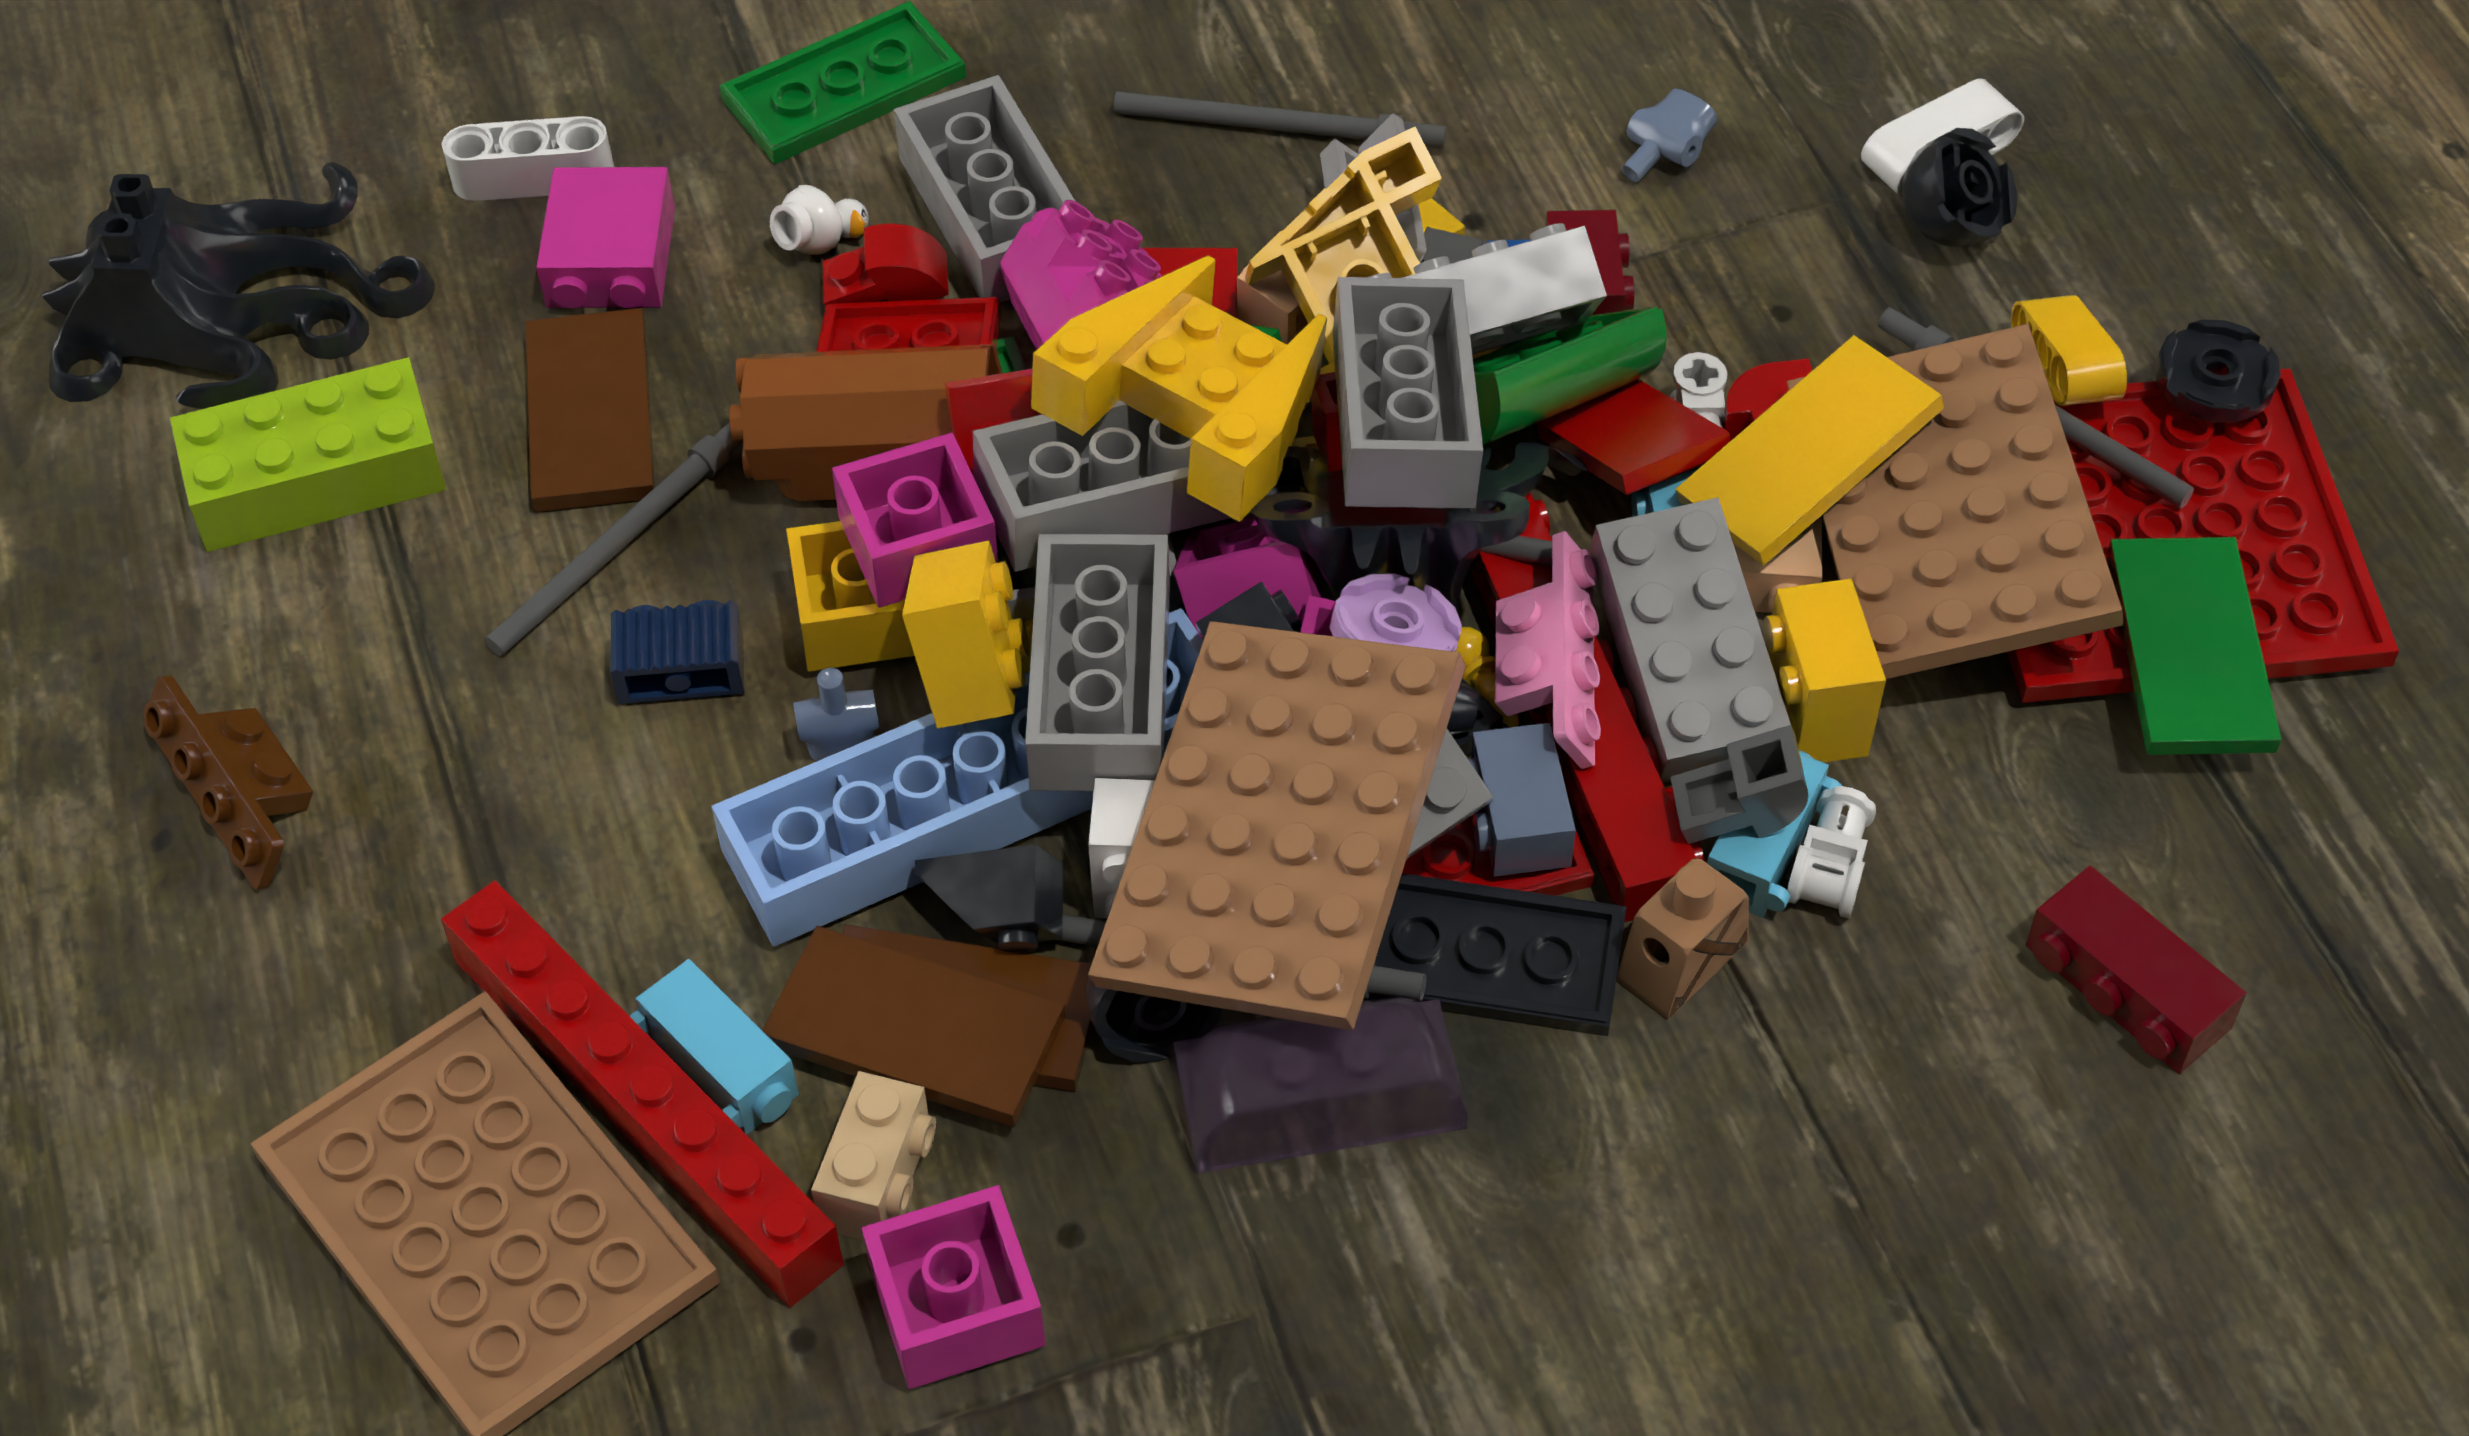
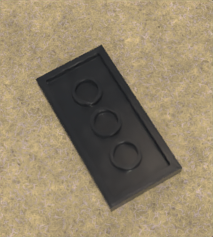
M1402 873L1375 964L1380 967L1426 974L1424 997L1422 1001L1371 993L1368 999H1363L1608 1036L1627 906Z

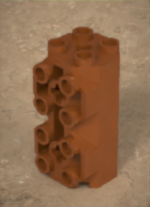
M996 345L764 354L737 358L736 382L740 392V404L731 405L729 420L732 439L734 441H743L744 444L742 461L745 477L754 478V480H773L778 484L782 494L787 498L796 499L797 501L835 500L833 467L951 433L945 383L1002 374Z

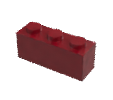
M2091 865L2036 910L2025 946L2033 951L2036 959L2043 967L2051 972L2059 973L2084 994L2088 1003L2097 1012L2113 1018L2136 1038L2141 1048L2148 1055L2155 1059L2163 1060L2179 1075L2233 1028L2247 994L2246 991Z

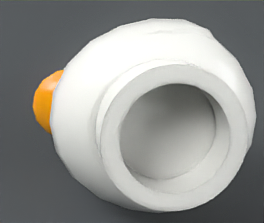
M799 185L798 188L786 195L781 205L773 209L770 216V229L775 241L783 249H797L804 254L819 255L834 248L840 237H860L864 232V228L868 225L869 215L865 206L855 199H843L834 204L829 196L820 189L811 185Z

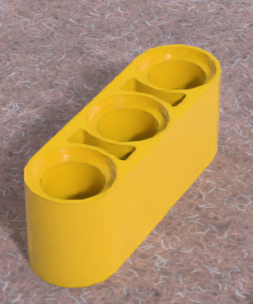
M2070 295L2015 302L2011 314V328L2024 324L2029 325L2052 398L2059 406L2112 401L2123 398L2127 386V371L2123 354L2079 297Z

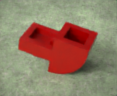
M894 223L865 227L863 247L823 261L824 305L880 302L885 299L887 301L935 300L949 295L947 252L933 236L916 227Z

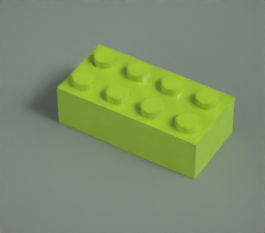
M409 357L170 417L188 504L207 552L447 490Z

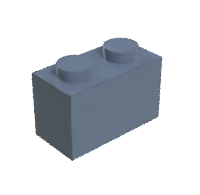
M1550 723L1473 732L1471 759L1468 760L1495 799L1480 809V813L1473 814V833L1477 851H1488L1493 876L1571 867L1576 830Z

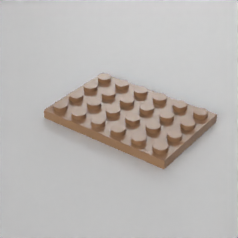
M2024 324L1887 357L1940 393L1944 409L1821 515L1838 579H1852L1885 678L1889 679L2122 626L2123 613L2029 325ZM1805 377L1787 381L1788 391Z
M1210 621L1088 974L1095 986L1354 1031L1465 670V664L1460 652Z
M486 991L250 1143L259 1161L469 1436L505 1435L720 1283L718 1272L714 1265Z

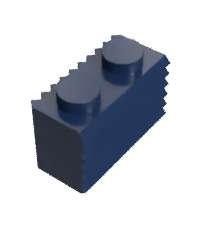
M702 600L695 604L691 603L688 607L679 604L675 608L666 605L663 609H659L651 605H641L627 609L624 613L619 610L612 612L610 674L618 704L745 693L744 639L737 603L731 600L725 604L715 600Z

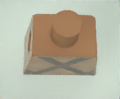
M1692 859L1645 903L1635 915L1616 982L1666 1020H1669L1748 942L1749 896L1742 888L1702 859ZM1667 951L1669 954V963H1665Z

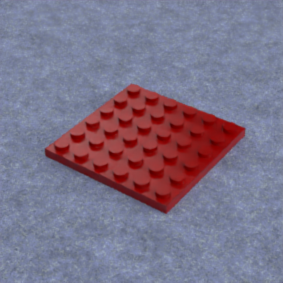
M2291 368L2280 369L2281 376L2269 406L2255 417L2234 423L2208 422L2185 414L2166 399L2156 381L2127 383L2125 394L2120 400L2059 406L2053 399L2054 404L2194 487L2190 500L2180 509L2067 441L2109 571L2107 550L2111 539L2236 537L2268 679L2392 667L2399 653L2398 646ZM2121 626L2007 652L2022 703L2134 692Z

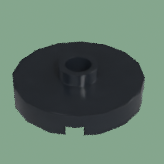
M2202 319L2188 323L2186 330L2179 331L2177 334H2175L2176 330L2166 336L2155 364L2156 382L2166 399L2185 414L2208 422L2234 423L2255 417L2269 406L2281 376L2279 359L2272 348L2268 352L2259 343L2261 336L2251 329L2226 320Z

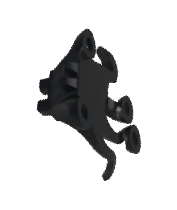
M326 163L322 168L323 176L328 181L331 190L330 201L323 204H309L282 199H252L211 205L197 204L174 195L170 188H153L150 178L146 174H117L113 177L109 190L112 197L109 208L97 215L89 224L85 240V250L83 252L49 258L50 266L62 278L69 281V283L61 287L45 291L42 294L43 299L54 310L67 315L53 348L49 364V387L58 398L68 402L91 401L108 393L119 381L123 372L122 357L136 356L158 359L185 367L241 376L228 382L201 383L186 387L176 395L177 402L183 406L205 409L273 392L279 383L277 367L264 350L256 344L243 339L251 331L267 322L288 324L294 329L299 345L306 353L314 358L332 360L351 355L364 345L369 335V322L352 302L324 288L307 285H288L257 293L235 294L240 285L256 275L284 267L303 266L320 268L333 272L348 281L361 296L367 308L380 317L401 318L413 315L430 302L435 292V282L425 265L416 258L404 255L394 256L383 262L372 272H369L350 255L324 241L286 234L254 233L264 229L279 227H328L341 222L353 210L358 197L357 181L353 174L346 167L338 163ZM395 277L406 278L412 283V285L405 289L389 291L379 287L387 279ZM322 320H340L345 325L341 331L332 335L317 336L310 332L313 326ZM91 359L102 364L100 370L92 375L75 376L68 373L74 364L82 360Z
M1521 442L1515 447V457L1511 464L1503 470L1494 471L1485 468L1491 457V448L1489 443L1483 445L1475 508L1345 506L1343 469L1328 472L1319 449L1292 446L1287 449L1276 486H1300L1305 488L1306 493L1287 492L1265 496L1250 512L1268 536L1305 551L1315 560L1335 600L1340 598L1342 589L1350 581L1371 574H1397L1410 578L1409 586L1423 591L1426 584L1438 590L1456 609L1463 580L1482 547L1510 541L1525 531L1529 521L1530 503L1525 497L1540 482L1546 466L1569 476L1579 475L1586 472L1589 468L1579 458L1565 451L1539 443Z

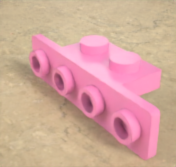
M1563 531L1552 535V582L1496 601L1495 703L1507 716L1553 703L1554 738L1581 769L1595 766V740H1598L1601 735L1600 722L1594 704V688L1598 687L1600 683L1599 669L1594 659V636L1599 633V622L1593 607V586L1598 583V570L1590 552L1586 549L1581 550L1568 533Z

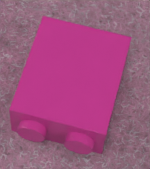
M667 167L553 168L536 267L546 308L662 307L675 214V202Z

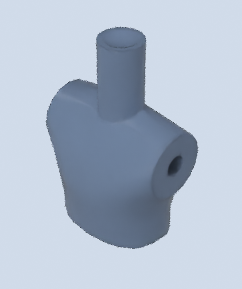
M1675 88L1656 105L1642 108L1635 112L1628 123L1627 136L1630 140L1640 145V148L1622 166L1624 175L1633 182H1639L1661 157L1685 167L1694 163L1701 152L1705 138L1717 124V114L1713 108L1697 96Z
M835 668L824 669L818 674L817 683L820 696L793 703L799 740L806 742L809 755L815 761L873 738L874 731L879 728L873 690L845 692L843 675Z

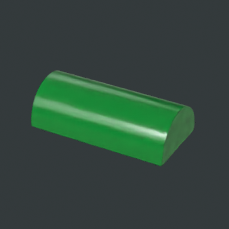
M1656 306L1591 315L1583 324L1513 343L1473 359L1482 444L1490 443L1651 374L1660 364L1666 347V323L1662 308L1658 309Z

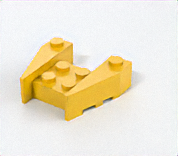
M1416 127L1362 151L1336 180L1326 189L1324 188L1308 204V207L1269 241L1249 262L1245 275L1248 286L1281 270L1308 323L1319 313L1327 317L1323 353L1329 365L1322 367L1320 374L1335 372L1333 324L1338 277L1367 278L1381 273H1390L1391 278H1402L1415 274L1413 268L1420 264L1395 215L1433 198L1442 177ZM1505 346L1472 355V357L1475 359Z
M1206 256L1071 318L1033 353L1031 408L1081 436L1089 431L1119 400L1146 416L1160 421L1161 424L1191 439L1187 494L1240 522L1277 484L1282 471L1283 459L1288 447L1292 446L1298 431L1299 419L1306 402H1309L1321 372L1327 317L1319 313L1288 344L1269 336L1212 306L1216 259Z

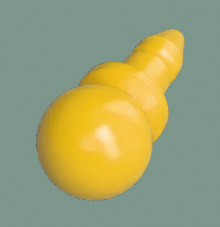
M1461 627L1456 652H1460L1465 664L1462 678L1503 716V723L1511 728L1517 727L1519 725L1518 714L1507 716L1495 703L1496 657L1490 656L1488 640L1477 629Z

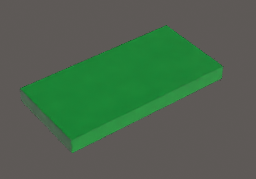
M908 1L719 85L721 100L775 165L888 114L896 108L910 104L965 79L967 75L965 62L914 4Z
M2236 537L2111 539L2107 550L2111 577L2122 608L2123 625L2121 627L2147 755L2277 753L2282 739Z

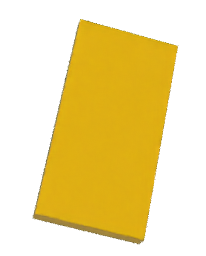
M1853 335L1675 489L1678 501L1682 505L1719 498L1732 542L1764 566L1944 409L1942 395Z

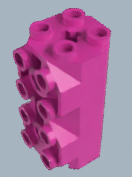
M1073 200L1064 201L1059 210L1047 208L1038 211L1030 222L1022 225L1000 261L1001 274L1007 286L1011 303L1036 349L1041 347L1071 318L1162 277L1159 273L1161 267L1158 262L1139 246L1143 237L1136 229L1121 220L1115 219L1109 224L1095 218L1086 207Z

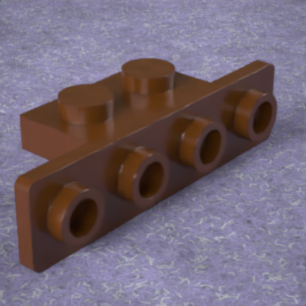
M172 675L159 676L150 701L145 705L143 712L144 726L148 735L155 739L171 763L175 776L180 781H183L200 807L203 818L212 825L228 849L232 862L242 870L255 890L268 888L284 848V841L268 816L306 811L314 791L256 708L198 714Z

